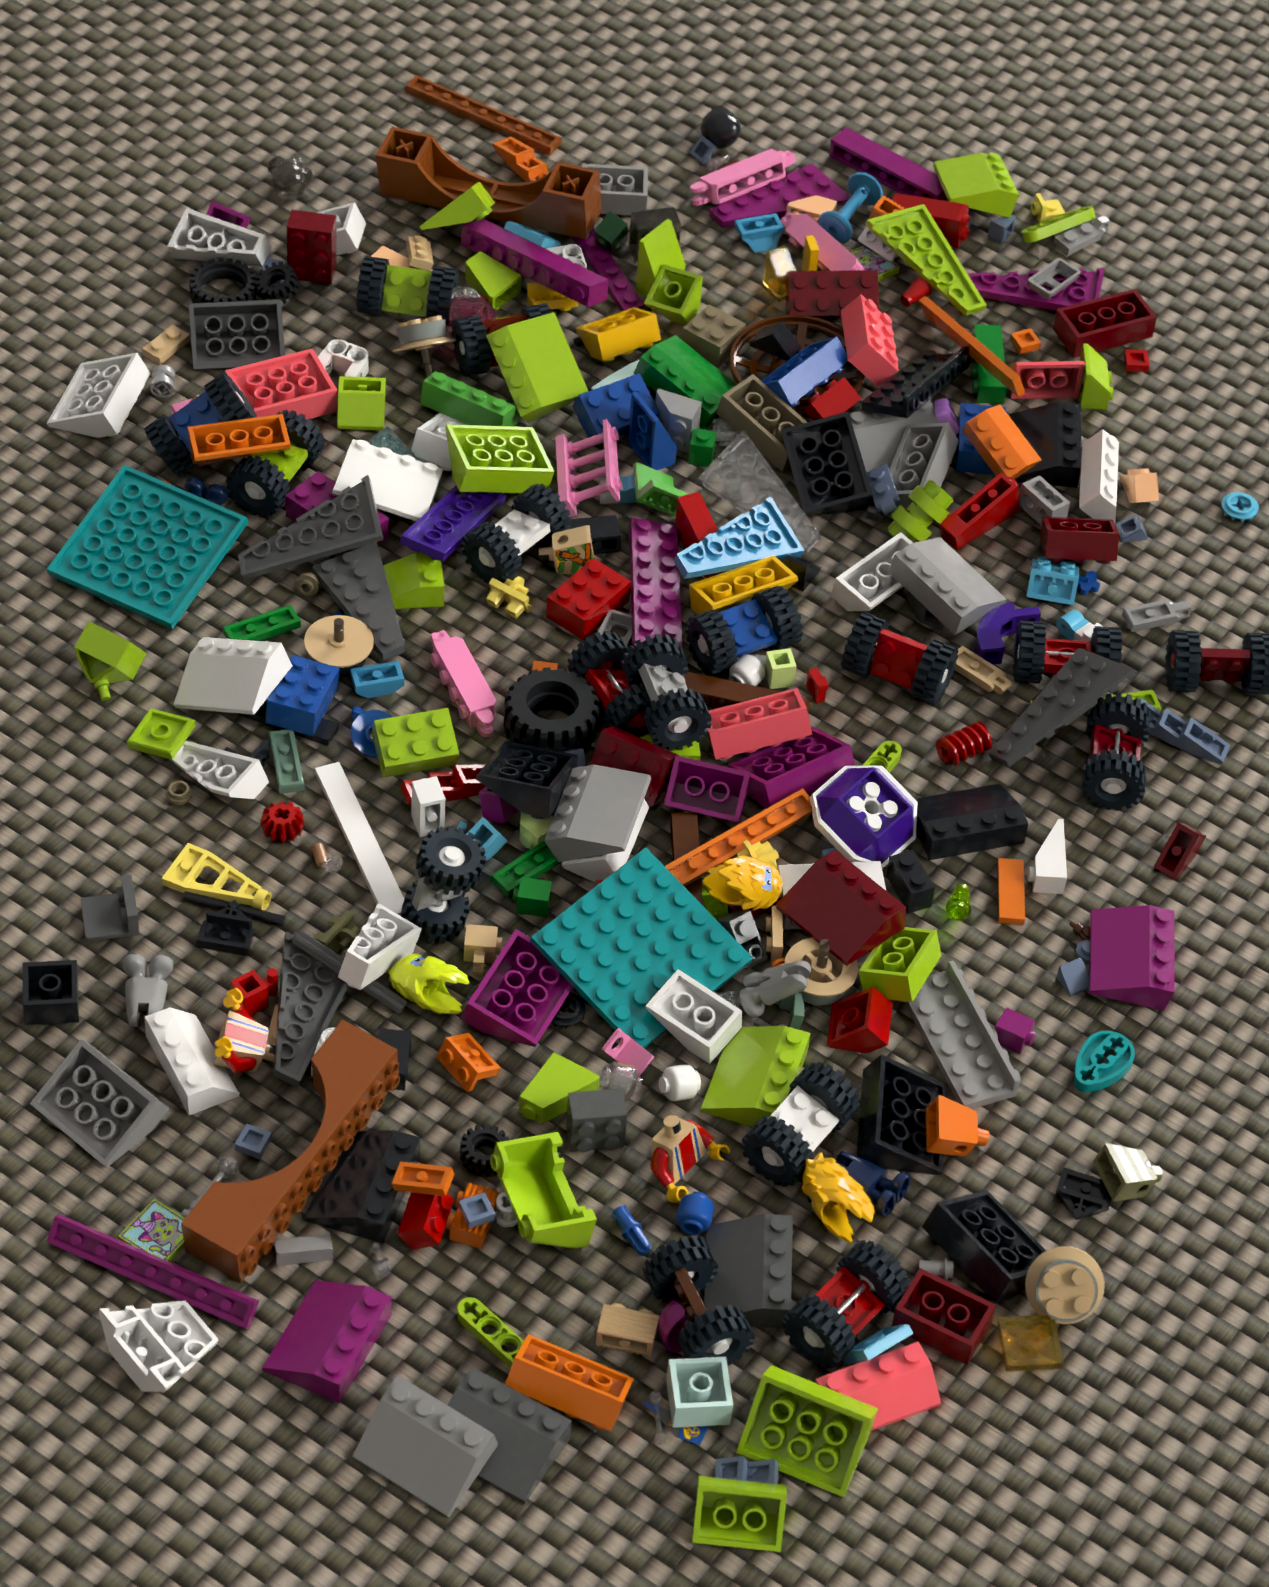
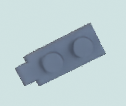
M883 464L867 472V477L877 510H882L884 515H887L898 508L896 503L900 502L890 469L887 464Z

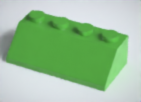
M434 371L423 381L420 404L467 425L514 427L522 420L516 406L503 399L489 395L482 390L466 385L462 381L450 378L444 373Z

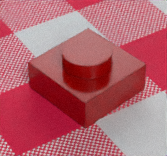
M1125 349L1124 362L1126 371L1148 372L1150 367L1148 350Z
M817 667L809 669L806 687L815 703L824 702L826 690L829 688L828 681L825 676L821 675Z

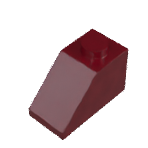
M1178 822L1157 859L1154 868L1177 879L1195 858L1206 835L1185 823Z

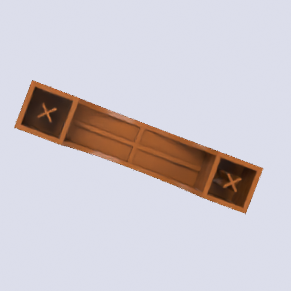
M393 126L376 154L380 195L444 208L480 181L495 201V204L491 206L493 211L486 215L485 218L504 222L511 221L527 227L586 240L602 210L599 170L557 162L548 174L534 181L524 183L495 181L471 172L457 163L441 148L433 135Z
M343 1019L311 1059L314 1088L323 1101L325 1112L320 1129L309 1147L288 1166L266 1177L239 1183L213 1182L181 1223L185 1251L239 1283H242L246 1276H251L254 1273L262 1255H267L274 1245V1240L279 1233L283 1234L287 1230L290 1219L296 1212L299 1213L303 1209L309 1194L318 1190L326 1172L334 1169L338 1157L343 1150L347 1151L351 1147L357 1132L365 1129L370 1115L374 1110L378 1111L381 1108L387 1093L390 1090L393 1091L399 1084L397 1049Z

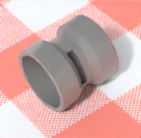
M158 365L153 369L150 385L152 394L160 398L172 395L174 390L173 382L175 381V371L173 368L167 365Z

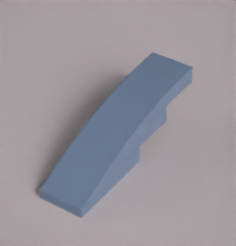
M1141 698V704L1145 703L1148 706L1147 710H1150V734L1200 758L1218 764L1224 762L1230 744L1192 717L1185 721L1168 708L1160 712Z

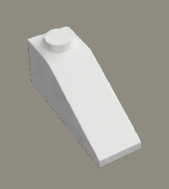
M1064 819L1057 820L1036 854L1033 867L1029 866L1028 882H1032V890L1036 893H1064L1067 880Z

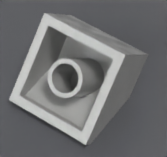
M658 389L655 405L660 414L657 418L671 439L676 443L677 449L689 453L693 429H699L702 402Z

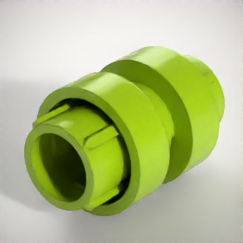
M928 480L922 488L917 485L908 495L913 502L907 509L900 505L891 515L894 521L888 526V531L894 537L901 532L913 543L925 541L932 534L927 527L934 520L941 524L950 514L946 509L953 502V498L933 480Z

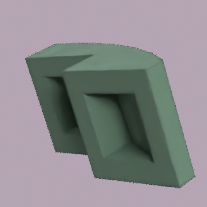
M801 991L780 1000L779 1009L790 1010L789 1027L800 1030L804 1019V1002Z

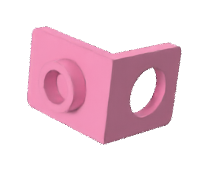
M619 1028L616 1029L602 1047V1050L616 1061L634 1066V1068L624 1067L636 1077L642 1074L654 1058L650 1052ZM621 1038L620 1043L612 1049L613 1043Z

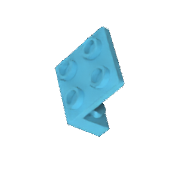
M1045 557L1032 559L1026 597L1074 605L1079 580V567L1069 561H1061L1060 564L1051 562Z

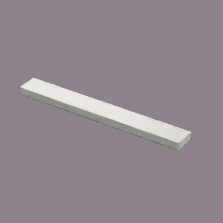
M336 762L315 768V775L376 905L379 903L401 916L404 897L340 763Z

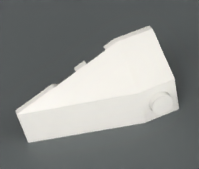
M189 741L184 742L173 760L170 759V761L209 791L228 797L255 799L269 783L258 759Z

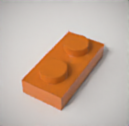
M400 1162L391 1184L394 1191L446 1196L454 1177L452 1167Z

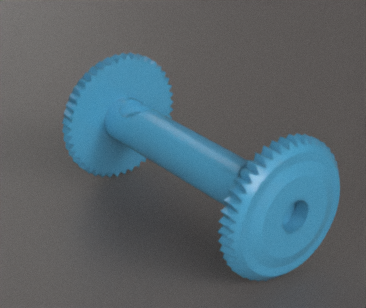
M863 172L853 174L847 183L849 193L852 196L839 212L825 211L818 217V224L840 244L847 243L852 238L853 231L849 219L860 205H875L883 195L880 183L870 174Z

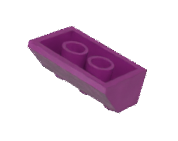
M675 755L664 805L741 823L750 772Z

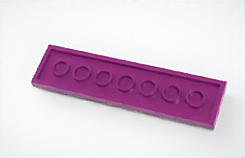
M631 517L629 522L632 646L635 647V641L639 639L641 642L644 641L645 636L650 635L651 638H654L655 634H660L663 638L666 634L670 638L674 637L682 648L679 569L673 561L678 554L677 528L675 525Z

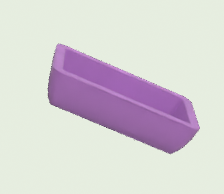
M948 399L934 400L937 420L939 423H949L957 436L959 433L958 417Z

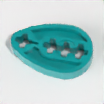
M1099 1031L1092 1034L1083 1044L1076 1060L1073 1079L1075 1088L1081 1092L1089 1093L1111 1086L1123 1078L1130 1071L1133 1064L1135 1051L1132 1043L1125 1036L1114 1031ZM1111 1046H1120L1115 1048L1113 1055L1107 1057L1106 1063L1097 1064V1062L1100 1063L1103 1060L1104 1053L1108 1054L1110 1052ZM1092 1074L1091 1080H1090V1079H1087L1086 1081L1082 1080V1079H1086L1087 1077L1089 1078V1076Z

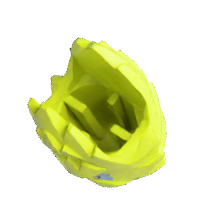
M414 953L401 958L389 969L388 981L392 982L393 988L406 999L414 1001L421 1008L431 1010L437 1014L461 1013L462 1004L455 1000L445 987L446 982L469 984L468 975L460 971L456 966L446 964L444 961L432 956L424 958L420 954Z

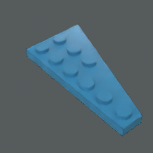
M770 496L765 499L764 503L757 504L746 514L739 515L720 527L714 534L710 533L701 542L694 543L678 553L673 561L684 579L729 571L773 555L779 560H785L787 554L801 557L804 549Z

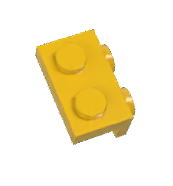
M537 282L527 283L529 306L545 303L548 304L551 310L558 309L559 311L571 310V307L578 306V302Z

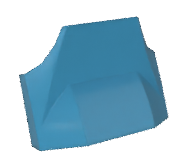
M777 213L735 220L734 226L741 239L751 247L754 253L776 250L779 237L784 231V226Z
M399 661L350 669L356 694L366 698L393 694L404 686V676Z

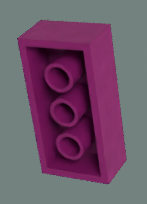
M316 472L286 495V516L297 522L296 519L324 501L333 500L339 496L332 493L336 482L321 472ZM377 510L383 540L376 542L377 546H379L388 539L389 518ZM347 550V551L340 552V553L344 554V553L349 552V551H351V550Z

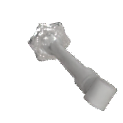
M230 1156L218 1159L216 1162L219 1170L218 1175L199 1197L189 1205L188 1210L184 1209L181 1212L180 1216L187 1217L213 1182H221L224 1177L234 1178L239 1175L238 1162Z

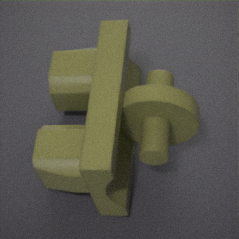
M346 910L341 917L333 915L328 921V932H318L313 938L339 955L346 947L349 948L360 932L353 921V912Z

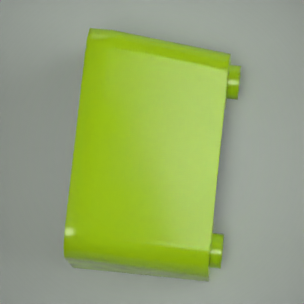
M559 1132L497 1142L494 1154L490 1157L491 1167L499 1176L519 1223L518 1227L521 1237L530 1243L570 1249L588 1247L597 1218L592 1208L578 1207L563 1173L565 1160L564 1158H559L557 1153V1147L563 1144Z

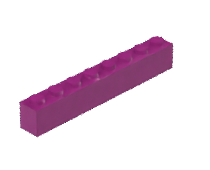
M483 218L480 221L476 219L462 224V246L476 253L481 251L515 272L586 307L607 300L609 279Z

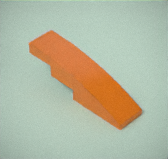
M510 136L493 143L494 149L525 182L537 180L549 173L547 172V164L535 158L534 149Z

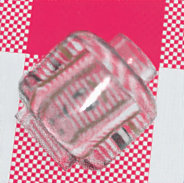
M612 1062L608 1067L605 1066L602 1069L599 1085L603 1090L623 1088L624 1098L630 1099L634 1092H639L641 1077H638L635 1066Z

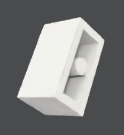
M437 776L412 781L411 816L419 837L427 836L431 830L436 833V829L442 827L444 830L445 797Z

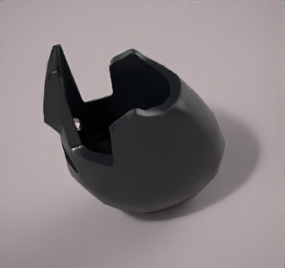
M722 105L713 107L712 111L702 119L701 133L717 147L716 149H724L731 146L740 136L741 124L733 112Z

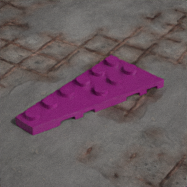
M811 163L787 174L783 179L772 181L768 185L711 208L709 210V217L721 228L735 226V220L777 213L780 218H783L786 215L789 202L815 195L837 201L836 205H845L850 196Z
M1097 268V271L1086 272V269H1079L1081 273L1077 280L1049 300L1031 290L1028 279L1040 270L1029 271L1028 274L1018 275L1017 271L1009 272L1008 275H997L994 272L968 273V276L982 298L1056 311L1062 307L1100 298L1105 268ZM1060 274L1053 277L1059 283L1067 279ZM1046 284L1041 285L1048 291L1052 290V288Z

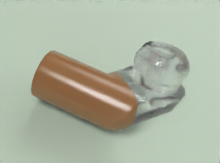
M322 843L312 846L317 867L330 873L340 871L343 865V860L340 856L337 858L336 855L328 857Z

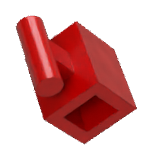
M253 969L231 981V989L238 988L242 992L243 1001L241 1003L250 1016L269 1007L268 995L276 996L278 994V971L276 969H269L267 977L261 979Z

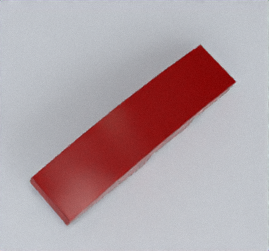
M485 764L455 765L452 772H429L427 778L437 776L445 802L479 795V791L486 787L476 780L477 774ZM403 780L400 786L408 805H411L412 781L417 780Z

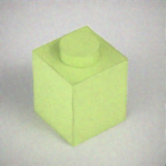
M791 649L767 651L765 671L770 689L794 686L797 666Z

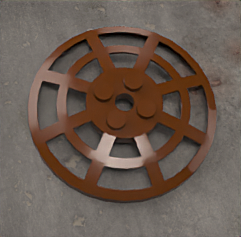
M780 315L755 322L744 329L732 345L730 352L732 376L737 385L743 381L737 373L736 364L750 369V375L754 374L758 378L756 371L771 374L786 362L771 355L773 359L770 366L758 364L760 358L766 353L761 350H757L754 353L751 361L738 357V353L749 339L756 336L763 328L781 321L787 327H798L796 340L801 345V350L809 344L816 343V341L806 339L807 328L827 333L833 337L837 336L845 349L843 329L831 322L805 315ZM845 368L835 375L831 374L828 377L829 381L835 379L837 382L843 377L846 380L858 379L854 387L857 393L860 391L865 380V375L860 371L845 372ZM819 386L813 388L815 390L814 394L819 392L822 395L826 392ZM799 399L800 403L798 405L809 404V399ZM796 405L792 408L797 413L807 414L804 410L808 406Z

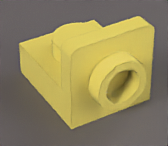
M1040 193L1035 194L1034 202L1031 204V211L1033 215H1036L1039 223L1065 214L1058 199L1044 201Z

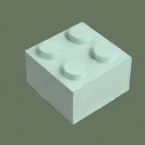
M726 1357L669 1359L666 1384L672 1427L730 1425L733 1400Z

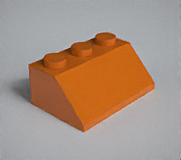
M1001 405L984 410L969 420L963 429L964 434L996 476L1002 472L1007 477L1016 479L1042 460Z

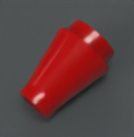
M923 277L915 278L905 293L900 296V300L904 306L909 307L924 296H930L933 286Z

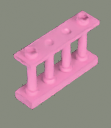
M607 419L603 420V433L581 441L569 442L564 434L555 437L558 495L560 496L559 500L565 502V509L570 512L569 518L577 515L576 505L580 501L609 491L616 502L621 501L620 490H622V483L619 478L617 455L619 434L616 427H612ZM604 443L603 450L574 459L576 452ZM605 459V466L575 476L577 468ZM606 476V483L576 493L575 488H578V485Z

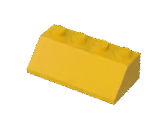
M773 555L689 584L691 609L697 615L709 610H716L719 613L749 602L754 597V594L772 587L782 586L783 589L788 590L798 581V576Z

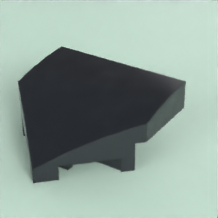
M235 900L229 902L228 907L217 912L208 911L206 912V920L202 922L196 940V947L248 956L254 938L252 919L247 918L239 909V904Z
M1063 1168L1056 1195L1076 1220L1109 1210L1112 1198L1102 1179Z

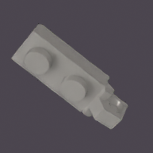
M1102 216L1095 221L1090 220L1056 236L1054 243L1066 254H1073L1101 240V236L1109 229L1110 220L1106 216Z
M1166 599L1125 608L1122 616L1130 631L1135 632L1176 623L1188 618L1191 606L1188 601L1173 603Z

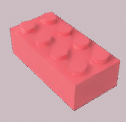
M860 294L841 310L847 359L871 382L879 387L899 371L898 357L895 351L896 345L893 338L894 332L891 326L892 320L886 313H881L871 299L867 300Z

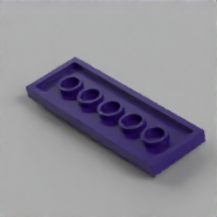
M456 485L401 535L400 544L407 546L410 550L419 551L434 560L443 562L461 545L463 537L481 523H484L505 503L506 495L498 492H460Z

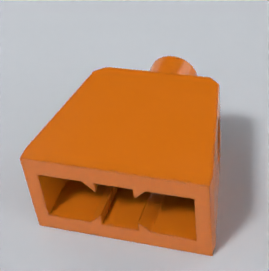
M938 1095L926 1108L927 1152L963 1157L967 1156L976 1145L985 1146L988 1143L989 1131L978 1128L975 1110L941 1095Z

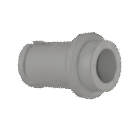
M945 1258L944 1261L919 1260V1269H924L940 1278H944L946 1281L947 1278H953V1261H948V1258Z

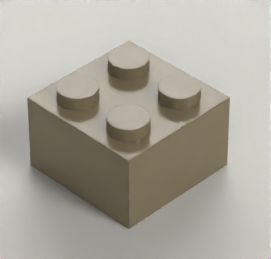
M709 304L683 327L682 340L708 362L719 368L730 357L732 345L738 335L746 329V323Z

